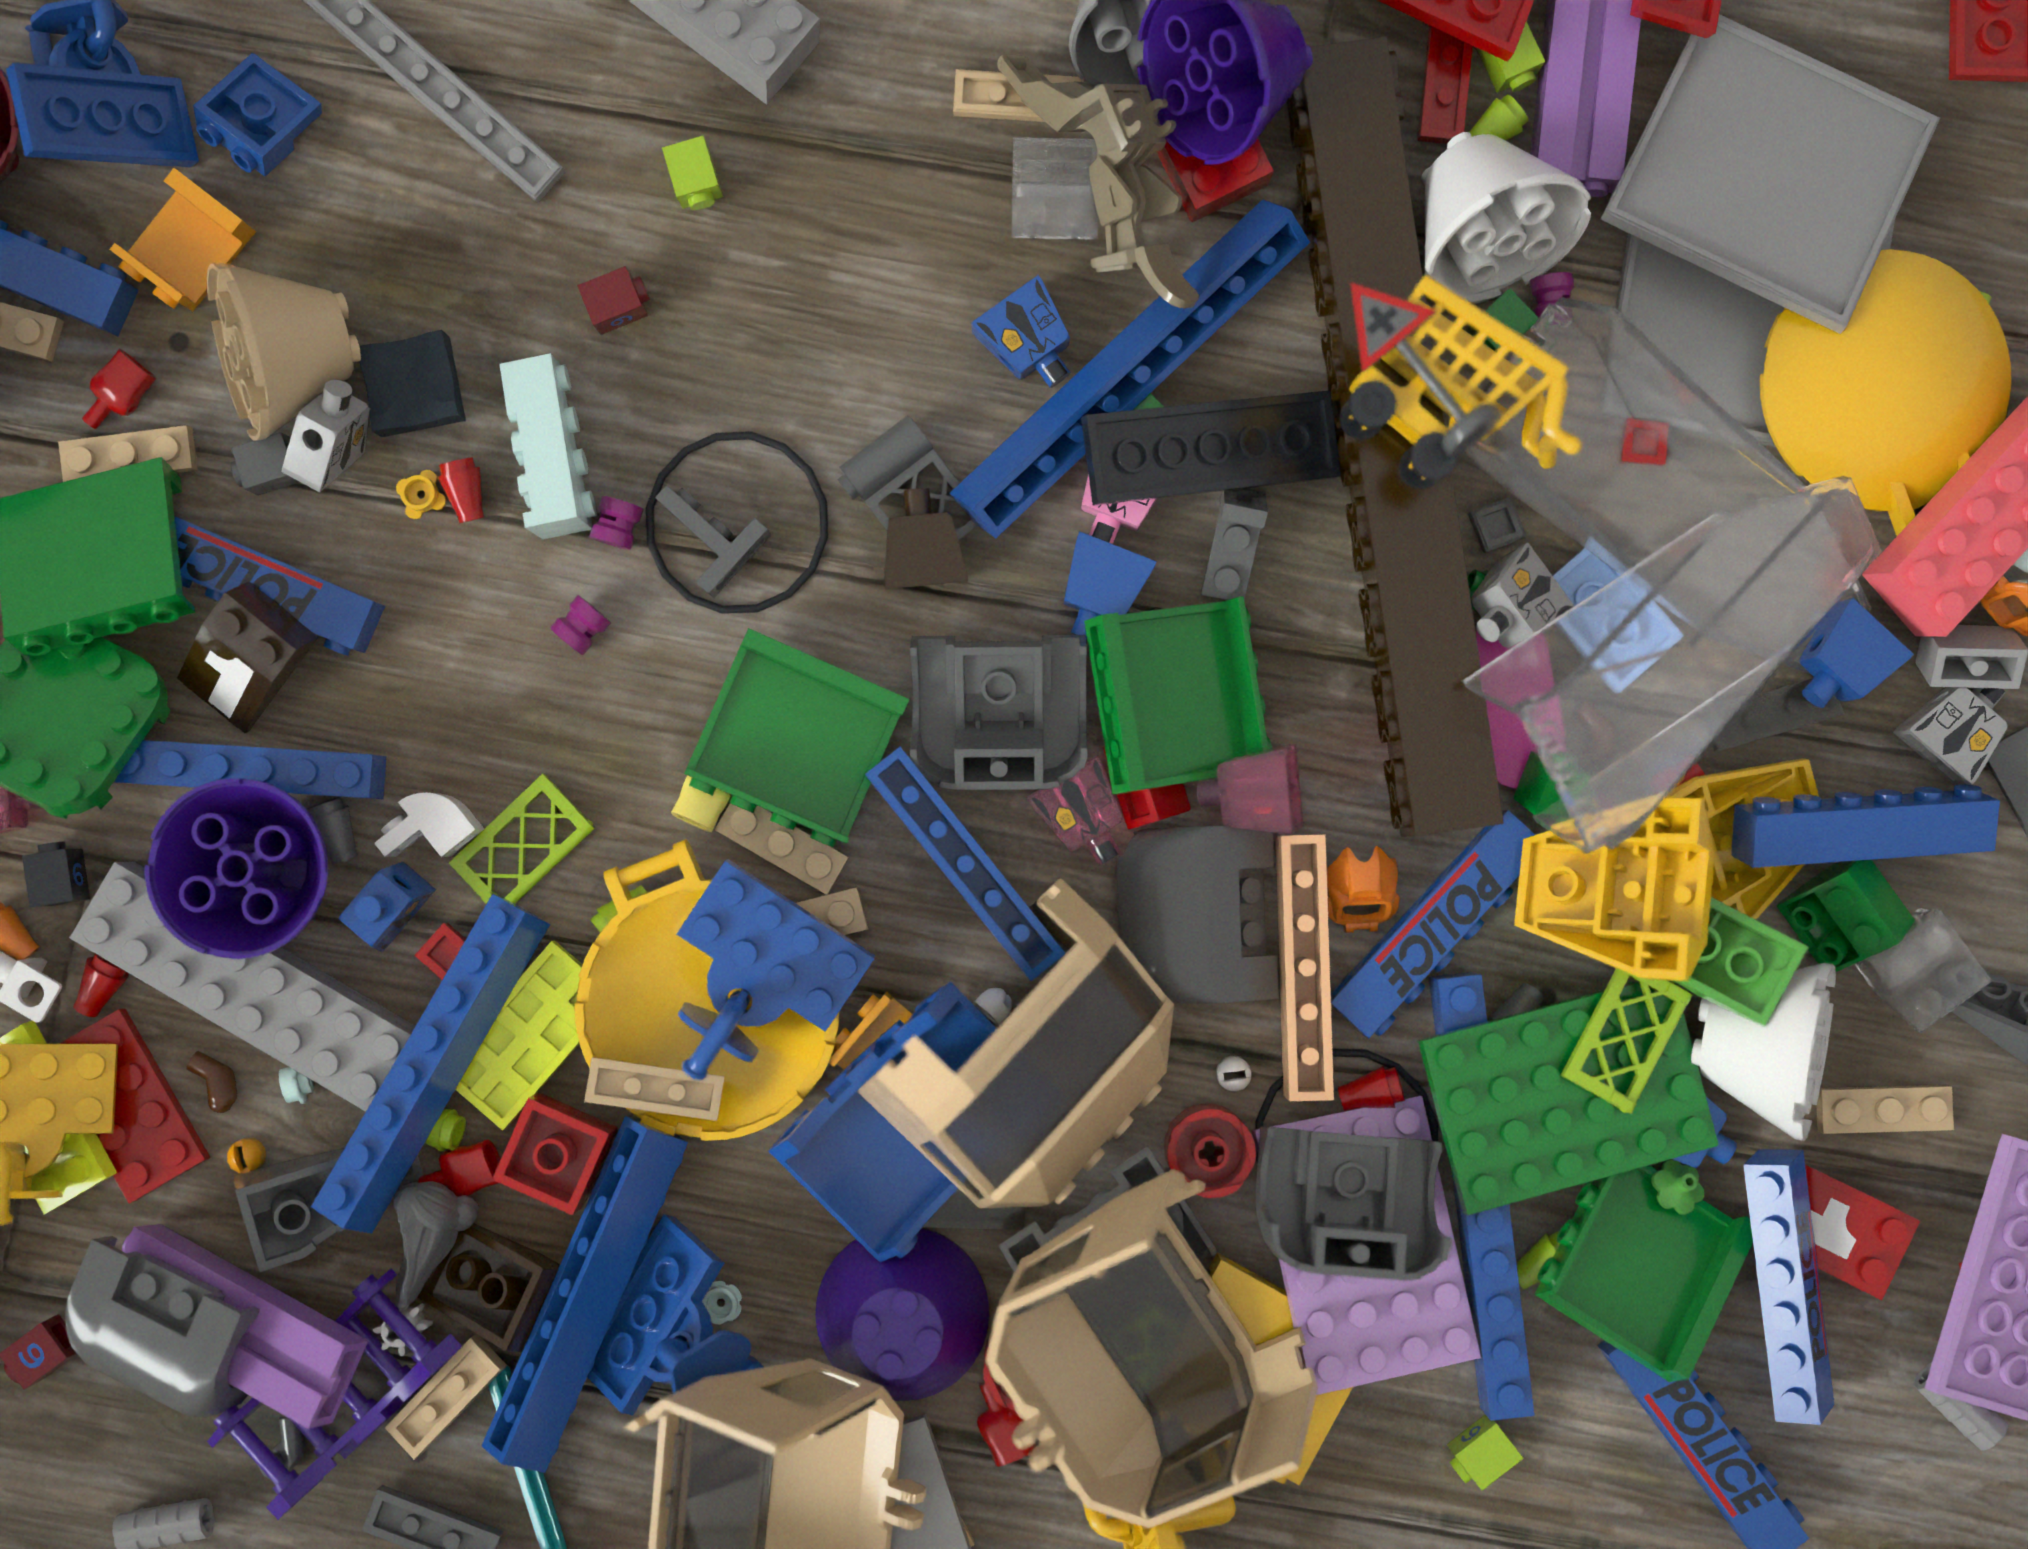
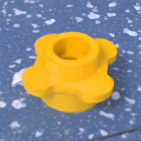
M423 470L420 475L401 479L396 485V491L406 505L405 514L411 519H420L423 513L432 509L440 511L446 505V497L439 492L436 485L438 477L431 470ZM424 491L425 496L421 499L418 498V492Z

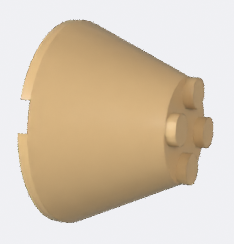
M222 262L209 265L207 270L208 300H216L220 320L211 321L227 387L239 419L249 418L254 428L247 430L249 437L254 441L266 439L295 418L300 410L324 392L326 382L330 380L345 381L351 377L354 371V362L361 361L357 338L355 335H348L344 320L349 317L347 302L342 293L333 294L326 289Z

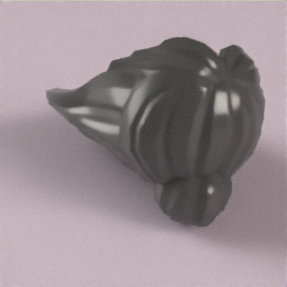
M434 1181L410 1182L402 1186L395 1193L394 1207L398 1214L404 1248V1258L396 1283L397 1296L395 1298V1306L398 1309L406 1308L416 1299L431 1273L453 1248L458 1231L468 1229L476 1220L479 1204L473 1197L467 1195L457 1197L446 1186Z

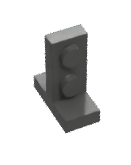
M666 485L655 497L719 556L696 581L713 598L719 594L772 535L754 517L733 542L730 543L728 539L733 533L715 517L707 522L700 516L696 510L701 504L683 488L675 493Z
M1247 488L1221 492L1220 510L1201 595L1224 600L1242 596L1245 599L1260 531L1265 527L1268 514L1266 492Z

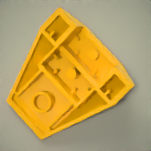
M1801 758L1693 777L1660 797L1701 798L1704 800L1715 854L1711 897L1755 920L1758 919L1805 865L1753 868L1731 856L1735 805L1752 804L1753 798L1771 797L1785 802L1793 801L1794 796L1800 794L1819 796L1809 759Z
M1654 798L1524 838L1514 926L1642 979L1688 981L1707 945L1715 854L1704 800L1701 798Z

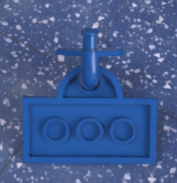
M64 0L46 4L30 17L31 25H27L25 29L29 32L34 64L13 63L6 69L25 157L192 167L199 162L181 78L140 74L134 57L121 42L115 39L116 31L128 22L126 11L115 0ZM50 33L66 35L55 44L52 50Z
M726 859L676 934L713 958L707 974V989L714 1008L719 1012L718 1014L687 1002L679 1010L678 1016L680 1019L704 1036L690 1059H686L683 1062V1071L694 1080H704L707 1077V1069L721 1048L743 1061L753 1062L759 1049L736 1025L762 1026L776 1020L787 1008H790L826 1032L875 959V955L740 866ZM731 990H734L733 993L731 994V996H730L729 999H728V994H729V992H730ZM752 998V1005L749 1009L746 1010V1007L748 1006Z
M663 1214L638 1257L631 1274L630 1283L623 1292L613 1315L611 1327L606 1332L595 1357L594 1366L587 1375L590 1381L621 1413L629 1415L635 1414L654 1381L672 1384L674 1394L704 1378L765 1368L755 1357L750 1355L751 1343L743 1334L727 1330H721L713 1334L710 1313L702 1300L723 1267L724 1262L676 1217Z

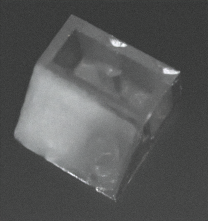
M1013 137L1012 238L1097 239L1098 214L1089 177V166L1097 157L1095 139Z
M1919 908L1911 914L1915 922L1900 944L1855 963V966L1875 994L1912 1028L1922 1033L1992 981L1942 911Z

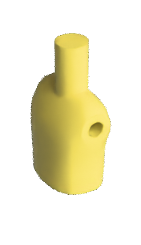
M687 776L671 814L692 826L712 832L731 794L716 788L714 795H709L689 786L692 777Z

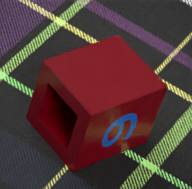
M626 266L577 285L592 324L601 335L648 316L644 302L649 301L650 297L641 276L633 278Z
M57 1314L41 1322L0 1353V1358L4 1362V1370L8 1377L15 1383L20 1384L23 1390L46 1378L77 1355V1353L71 1347L65 1321L60 1314Z

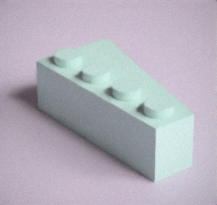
M551 353L499 364L507 415L511 423L518 424V430L512 431V449L520 466L524 465L525 473L517 477L519 493L521 496H524L527 507L531 508L530 512L523 513L525 528L541 539L591 530V517L597 516V509L592 492H585L582 475L588 474V465L583 449L576 448L574 433L580 432V427L574 406L568 407L565 391L571 390V382L566 365H560Z

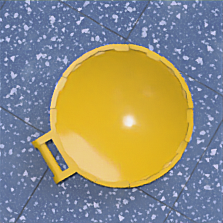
M1881 250L1847 327L1841 334L1784 308L1782 313L1777 315L1764 346L1767 348L1764 362V373L1760 374L1759 380L1760 399L1767 429L1783 460L1798 477H1804L1811 485L1820 490L1819 494L1834 502L1848 507H1858L1880 512L1888 511L1896 536L1915 518L1914 509L1928 504L2005 421L2011 393V363L2006 339L1995 313L1987 300L1967 278L1952 267L1923 254L1905 250Z
M687 839L674 843L673 849L623 869H619L616 866L603 872L605 883L618 913L603 928L584 959L579 974L577 1002L575 1003V1023L578 1040L589 1068L592 1057L683 1070V1062L686 1059H690L704 1036L680 1019L678 1016L679 1010L687 1002L719 1014L713 1006L707 989V974L713 958L676 935L712 881V879H704ZM678 865L680 866L684 876L683 879L632 898L628 885ZM731 990V991L729 992V994H728V999H729V997L731 996V994L733 993L734 990ZM751 998V1000H750V1003H749L748 1006L746 1007V1010L751 1007V1005H752V998ZM787 1008L776 1020L762 1026L736 1025L759 1049V1052L753 1062H746L721 1048L707 1069V1074L724 1076L717 1121L631 1108L626 1109L640 1118L641 1123L672 1136L679 1134L711 1141L742 1137L760 1131L784 1118L799 1106L819 1079H821L835 1047L840 1011L826 1032L790 1008Z

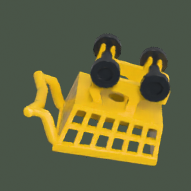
M1424 276L1407 301L1432 309L1419 300L1423 294L1437 303L1433 308L1437 313L1421 325L1413 337L1409 335L1405 340L1466 414L1484 403L1494 404L1503 413L1499 422L1479 442H1483L1500 429L1527 404L1521 433L1522 446L1539 460L1540 466L1545 469L1555 466L1557 462V448L1569 455L1577 454L1582 447L1581 440L1560 427L1567 396L1568 383L1565 374L1568 371V366L1432 277ZM1444 308L1458 317L1454 323L1441 315ZM1465 323L1480 331L1475 338L1461 329ZM1426 334L1438 341L1432 351L1420 343ZM1487 336L1502 345L1496 352L1482 343ZM1395 347L1381 359L1410 384L1403 388L1398 387L1373 366L1366 372H1361L1349 388L1352 395L1340 411V424L1343 431L1356 440H1366L1374 437L1386 423L1392 426L1413 444L1403 453L1399 460L1398 470L1400 477L1406 485L1413 489L1423 490L1432 487L1440 478L1448 475L1457 464L1458 455L1450 457L1442 447L1444 435L1457 421ZM1446 348L1457 355L1450 366L1439 358ZM1511 351L1523 359V361L1518 366H1515L1503 357ZM1465 362L1477 370L1469 380L1458 372ZM1533 365L1546 375L1537 381L1525 373V371ZM1485 377L1497 384L1488 394L1477 387ZM1546 390H1548V392H1547V397H1546V399H1545L1543 393H1544ZM1505 391L1517 399L1507 409L1496 401ZM1421 394L1425 395L1450 417L1448 427L1444 426L1421 407L1419 403ZM1541 426H1543L1545 435L1539 440Z

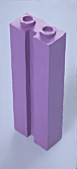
M1547 0L1542 55L1545 63L1539 71L1530 154L1579 180L1588 191L1590 197H1604L1615 190L1624 172L1641 19L1630 16L1632 0Z
M161 1224L133 1227L132 1232L126 1237L122 1245L123 1252L137 1251L143 1255L150 1254L222 1290L221 1294L225 1295L223 1302L239 1310L251 1307L260 1309L257 1318L243 1334L233 1353L228 1369L229 1384L307 1429L333 1423L369 1340Z

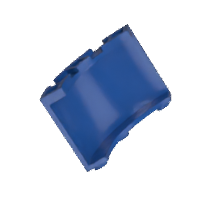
M951 981L919 1003L915 1008V1013L905 1024L899 1019L865 1049L824 1089L830 1097L828 1099L824 1097L810 1112L804 1110L768 1150L879 1262L896 1255L899 1258L904 1257L916 1245L918 1238L915 1235L958 1188L857 1091L865 1082L881 1070L890 1059L898 1066L909 1054L903 1046L914 1035L954 1074L992 1036L997 1028ZM1018 1051L979 1095L943 1130L983 1174L987 1169L985 1164L1010 1144L1032 1130L1036 1133L1043 1130L1053 1120L1055 1113L1052 1109L1062 1095ZM927 1141V1143H929L950 1165H952L970 1184H972L970 1180L957 1168V1166L943 1153V1151L933 1141Z

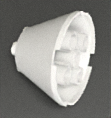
M1468 132L1460 133L1448 142L1447 150L1423 172L1421 177L1425 185V276L1432 277L1472 304L1499 298L1502 295L1500 289L1521 279L1527 285L1532 278L1543 275L1554 267L1579 241L1590 221L1591 212L1587 207L1588 200L1591 197L1584 185L1576 178L1495 135L1482 134L1472 137Z
M1822 963L1797 969L1765 1027L1702 998L1700 1003L1699 1021L1705 1022L1703 1039L1696 1038L1694 1041L1691 1063L1700 1066L1702 1076L1796 1140L1805 1141L1807 1139L1812 1120L1804 1119L1805 1114L1809 1115L1812 1105H1817L1834 1005L1829 1003L1830 991L1826 990V986L1835 987V965Z

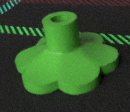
M1670 1159L1662 1164L1660 1171L1652 1175V1185L1658 1191L1657 1201L1665 1209L1674 1208L1679 1214L1685 1215L1692 1212L1695 1203L1702 1201L1704 1198V1189L1698 1183L1699 1174L1694 1167L1689 1165L1683 1166L1679 1161Z

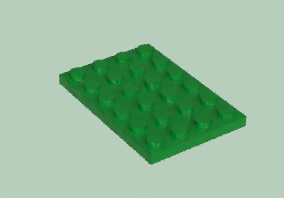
M1639 981L1625 984L1619 996L1620 1001L1643 995ZM1605 990L1418 1040L1463 1214L1479 1213L1719 1146L1698 1065L1691 1063L1693 1046L1684 1012L1636 1102L1632 1114L1620 1111L1616 1106L1561 1076ZM1664 995L1652 998L1660 1023L1664 1021L1673 1003V1000ZM1645 1000L1623 1006L1630 1032L1652 1025ZM1615 1009L1611 1011L1599 1034L1600 1041L1623 1034ZM1654 1031L1632 1037L1639 1062L1643 1061L1656 1036ZM1625 1040L1602 1046L1609 1071L1632 1065ZM1595 1048L1591 1049L1580 1070L1591 1077L1602 1074ZM1632 1070L1612 1076L1615 1090L1625 1095L1635 1077V1073ZM1604 1079L1599 1080L1600 1082H1602V1083L1605 1084V1080H1604Z

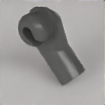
M281 1416L279 1417L281 1442L272 1452L291 1471L304 1457L306 1450L305 1439L301 1431L288 1417ZM260 1468L261 1473H262L266 1478H269V1477L264 1473V1471Z

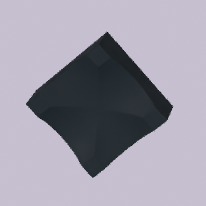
M443 330L427 332L399 341L359 346L361 361L359 363L367 390L372 432L380 437H387L466 421L451 340Z

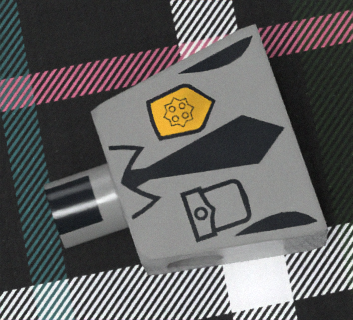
M341 380L326 382L324 392L300 410L296 417L281 472L318 492L326 488L365 452L370 408L365 402L352 396V388L348 383Z
M1528 542L1498 559L1471 597L1472 605L1482 617L1477 622L1479 635L1489 642L1499 640L1502 646L1510 648L1576 610V607Z
M1947 687L1901 723L1893 733L1952 784L1973 785L2007 730V722L1992 710L2005 695V691L1999 688H1974L1971 692L1968 688Z

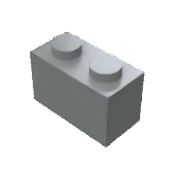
M1957 625L1947 637H1921L1915 663L1930 687L2019 689L2028 655V648L2013 627L2005 629L2001 626Z

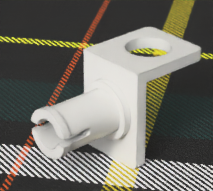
M0 951V983L3 984L0 989V1002L32 1021L42 1022L60 993L62 985L42 973L48 962L42 957L16 961ZM38 982L44 990L43 1000L39 1005L29 1006L23 1002L22 998H26L34 984Z

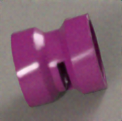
M1549 273L1534 277L1529 281L1531 295L1536 298L1538 303L1533 310L1534 314L1539 318L1535 325H1556L1578 318L1577 304L1570 299L1571 291L1574 288L1572 273Z
M602 496L598 507L601 513L599 522L593 524L589 537L601 543L631 551L635 539L632 534L634 524L640 522L644 509L620 499Z
M577 595L569 604L570 611L567 613L568 615L557 618L550 626V629L570 647L584 656L592 646L591 638L597 633H603L611 622L585 599Z

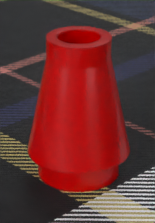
M473 457L440 464L441 476H438V479L457 514L459 523L484 518L480 467H475Z
M97 954L87 958L73 1008L84 1016L98 1017L102 1008L128 979V972Z
M1382 1066L1348 1084L1338 1086L1339 1097L1344 1111L1360 1108H1396L1395 1103L1405 1101L1396 1067L1385 1069Z

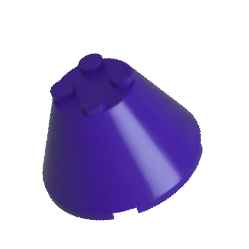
M1152 0L1144 13L1138 34V40H1144L1143 65L1137 66L1139 84L1147 86L1152 101L1155 99H1165L1168 101V106L1158 111L1157 117L1160 125H1163L1167 120H1174L1176 122L1175 130L1167 135L1165 140L1183 156L1189 157L1193 155L1201 160H1205V164L1211 165L1233 160L1251 147L1299 86L1304 77L1305 70L1311 67L1313 61L1312 50L1305 43L1302 31L1292 17L1288 7L1285 5H1273L1263 0Z
M232 778L216 780L198 786L184 794L166 810L151 835L153 841L150 848L148 865H145V882L152 907L159 920L175 938L200 953L222 958L245 959L275 951L289 943L306 928L323 899L327 884L328 859L321 832L313 817L298 800L271 784L251 779Z
M923 1228L915 1235L918 1238L916 1245L904 1257L899 1258L896 1255L882 1262H879L857 1239L853 1240L839 1252L828 1267L817 1295L816 1328L822 1348L832 1366L883 1386L894 1401L926 1398L947 1389L957 1382L977 1359L983 1347L989 1324V1302L986 1286L973 1260L959 1245L945 1235Z

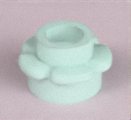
M290 1067L279 1070V1083L285 1101L287 1103L299 1101L301 1104L306 1103L307 1094L314 1092L313 1080Z
M724 1281L713 1282L702 1300L710 1313L713 1324L721 1325L726 1321L735 1320L742 1309L740 1305L742 1295L739 1289L733 1284L726 1285ZM724 1299L725 1305L719 1306L717 1300Z

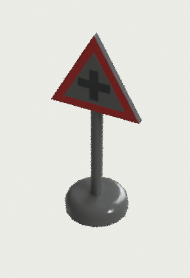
M1351 283L1362 372H1366L1396 347L1457 421L1446 432L1442 440V447L1450 457H1454L1483 438L1499 422L1503 413L1494 404L1484 403L1466 414L1405 340L1435 315L1437 311Z

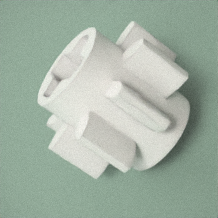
M423 1303L416 1307L407 1306L400 1310L420 1333L433 1324V1321L425 1320L421 1312L425 1306ZM384 1321L373 1329L374 1333H381L384 1341L381 1347L382 1350L390 1346L398 1347L400 1356H404L410 1351Z

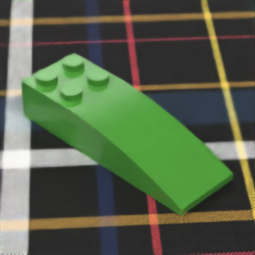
M1561 820V821L1559 822L1557 828H1560V827H1563V826H1566V825H1569V824ZM1711 897L1707 945L1689 980L1667 981L1765 1027L1805 955L1808 946Z

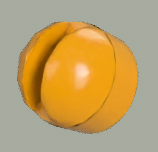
M250 1137L233 1143L227 1153L228 1165L232 1170L240 1174L261 1168L266 1160L264 1145L259 1140ZM242 1146L243 1158L247 1167L242 1165L238 1147Z

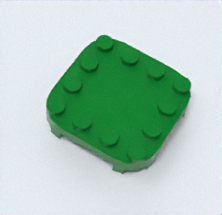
M102 637L94 638L93 641L87 644H70L51 649L49 653L38 656H25L5 639L0 646V786L44 808L50 815L67 819L68 815L81 814L95 806L102 809L113 798L108 789L157 721L164 725L171 710L167 706L168 690L163 678L142 657Z

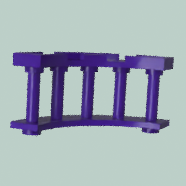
M392 1268L379 1279L371 1274L352 1292L356 1299L335 1320L336 1323L369 1340L364 1353L389 1379L386 1384L391 1390L377 1403L373 1398L368 1400L350 1382L343 1401L354 1412L351 1417L356 1423L340 1438L334 1433L330 1436L322 1426L307 1429L291 1420L316 1448L313 1453L318 1459L300 1475L294 1469L290 1472L244 1422L264 1404L257 1399H250L240 1409L236 1405L228 1408L213 1422L217 1429L207 1440L212 1448L230 1434L274 1482L273 1490L278 1495L266 1508L277 1520L286 1514L338 1465L333 1460L338 1453L346 1459L409 1400L431 1375L437 1373L463 1347L452 1334L448 1335L438 1345L433 1339L428 1342L382 1292L397 1275ZM368 1305L374 1309L415 1354L412 1359L416 1365L412 1369L407 1364L402 1367L387 1349L382 1350L381 1342L357 1317Z

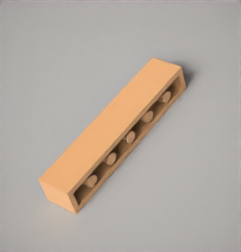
M1275 836L1283 1096L1290 1102L1334 1100L1326 836Z

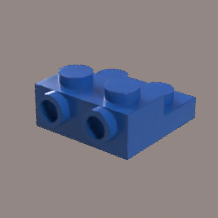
M253 52L193 105L197 125L196 130L199 136L212 147L222 144L230 150L233 161L245 172L250 173L255 169L263 176H267L294 150L293 140L322 114L321 103Z

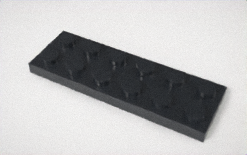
M1330 390L1090 414L1081 417L1093 506L1333 479L1341 476Z

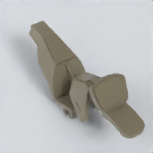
M1001 55L997 62L998 69L1004 74L1026 106L1055 131H1088L1096 141L1097 157L1089 166V177L1101 226L1105 227L1107 255L1091 259V268H1096V272L1140 269L1151 286L1166 302L1178 308L1194 307L1199 299V295L1177 268L1169 244L1145 246L1141 225L1143 220L1180 211L1182 205V196L1144 164L1155 151L1163 149L1166 144L1165 137L1175 130L1176 122L1174 120H1167L1163 125H1160L1157 117L1158 111L1168 106V101L1165 99H1155L1152 101L1147 86L1140 84H1101L1093 88L1084 82L1078 81L1051 83L1028 58L1022 55Z

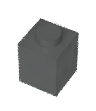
M279 432L270 435L266 439L232 447L231 450L235 461L231 462V471L236 483L255 495H262L299 483L298 480L281 472L291 437Z

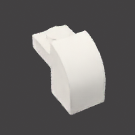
M416 793L398 801L408 817L404 818L403 815H399L388 822L381 829L384 836L374 844L385 857H396L424 835L441 857H452L471 842L484 828L467 806L458 799L445 794Z

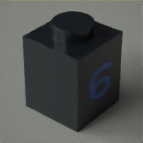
M65 841L37 845L38 853L22 856L30 908L91 900L83 849H66Z

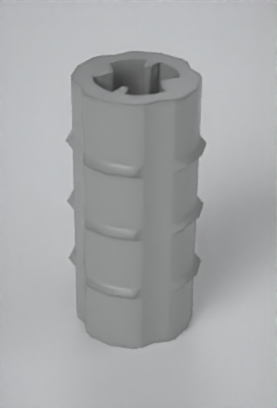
M1932 1362L1926 1365L1916 1376L1913 1384L1914 1387L1948 1419V1422H1952L1963 1433L1964 1437L1972 1441L1980 1450H1988L1994 1447L2005 1436L2008 1424L1993 1410L1939 1395L1925 1389Z
M208 1498L191 1501L185 1499L179 1503L168 1505L163 1503L161 1506L141 1507L139 1510L119 1513V1515L115 1516L112 1530L116 1549H148L160 1546L165 1548L171 1544H186L189 1541L206 1539L213 1534L214 1530L213 1506Z

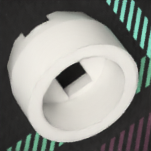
M988 988L973 1002L990 1021L998 1026L1008 1017L1012 1009V1000L1002 988Z
M1228 1056L1217 1065L1216 1078L1224 1089L1237 1092L1246 1088L1250 1083L1252 1076L1251 1068L1244 1059L1238 1056ZM1245 1070V1077L1224 1080L1223 1073Z

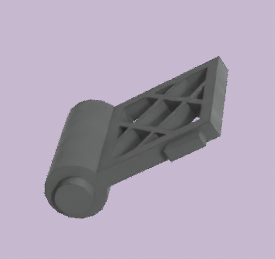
M909 415L841 465L839 468L844 475L837 479L852 500L858 496L864 500L886 531L888 517L878 503L891 493L904 495V489L898 488L911 478V489H916L918 473L930 463H933L943 477L941 495L930 493V499L940 500L938 513L944 512L945 501L956 502L952 496H946L947 483L952 490L960 484ZM970 520L962 527L955 528L958 540L978 525Z

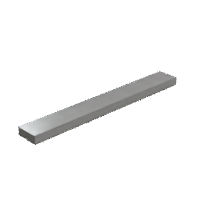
M302 0L535 202L539 203L566 172L558 162L371 1Z

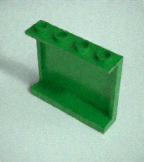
M163 457L0 498V597L3 637L25 656L44 655L49 653L51 649L70 644H87L93 641L94 638L114 633L126 634L133 632L137 627L157 622L170 623L176 621L180 616L195 613V607L183 596L172 495L182 492L181 477Z
M1244 596L1222 602L1118 615V612L1102 614L1084 621L1112 794L1252 772L1251 757H1272L1264 755L1272 753V744L1266 735L1263 717L1265 714V701L1259 692L1256 674L1258 671V659L1252 650L1249 632L1251 616L1245 607ZM1253 759V765H1259L1258 759ZM1271 759L1260 760L1261 770L1272 769ZM1259 765V769L1254 768V772L1259 771L1261 766Z
M748 628L684 774L692 777L689 786L712 796L716 788L732 795L730 804L754 813L756 806L773 812L770 821L793 831L797 823L812 829L810 838L833 848L837 840L847 844L849 840L848 835L871 784L865 774L880 763L899 717L903 715L910 699Z
M1648 1165L1587 1182L1581 1188L1575 1200L1578 1208L1573 1218L1564 1223L1557 1235L1556 1241L1560 1244L1554 1256L1548 1258L1539 1270L1537 1279L1541 1282L1534 1295L1666 1381L1687 1380L1695 1368L1753 1244L1751 1220L1747 1216L1732 1219L1704 1200L1695 1203L1693 1211L1685 1215L1679 1214L1674 1208H1663L1657 1201L1658 1191L1653 1187L1651 1181L1652 1175L1658 1170Z

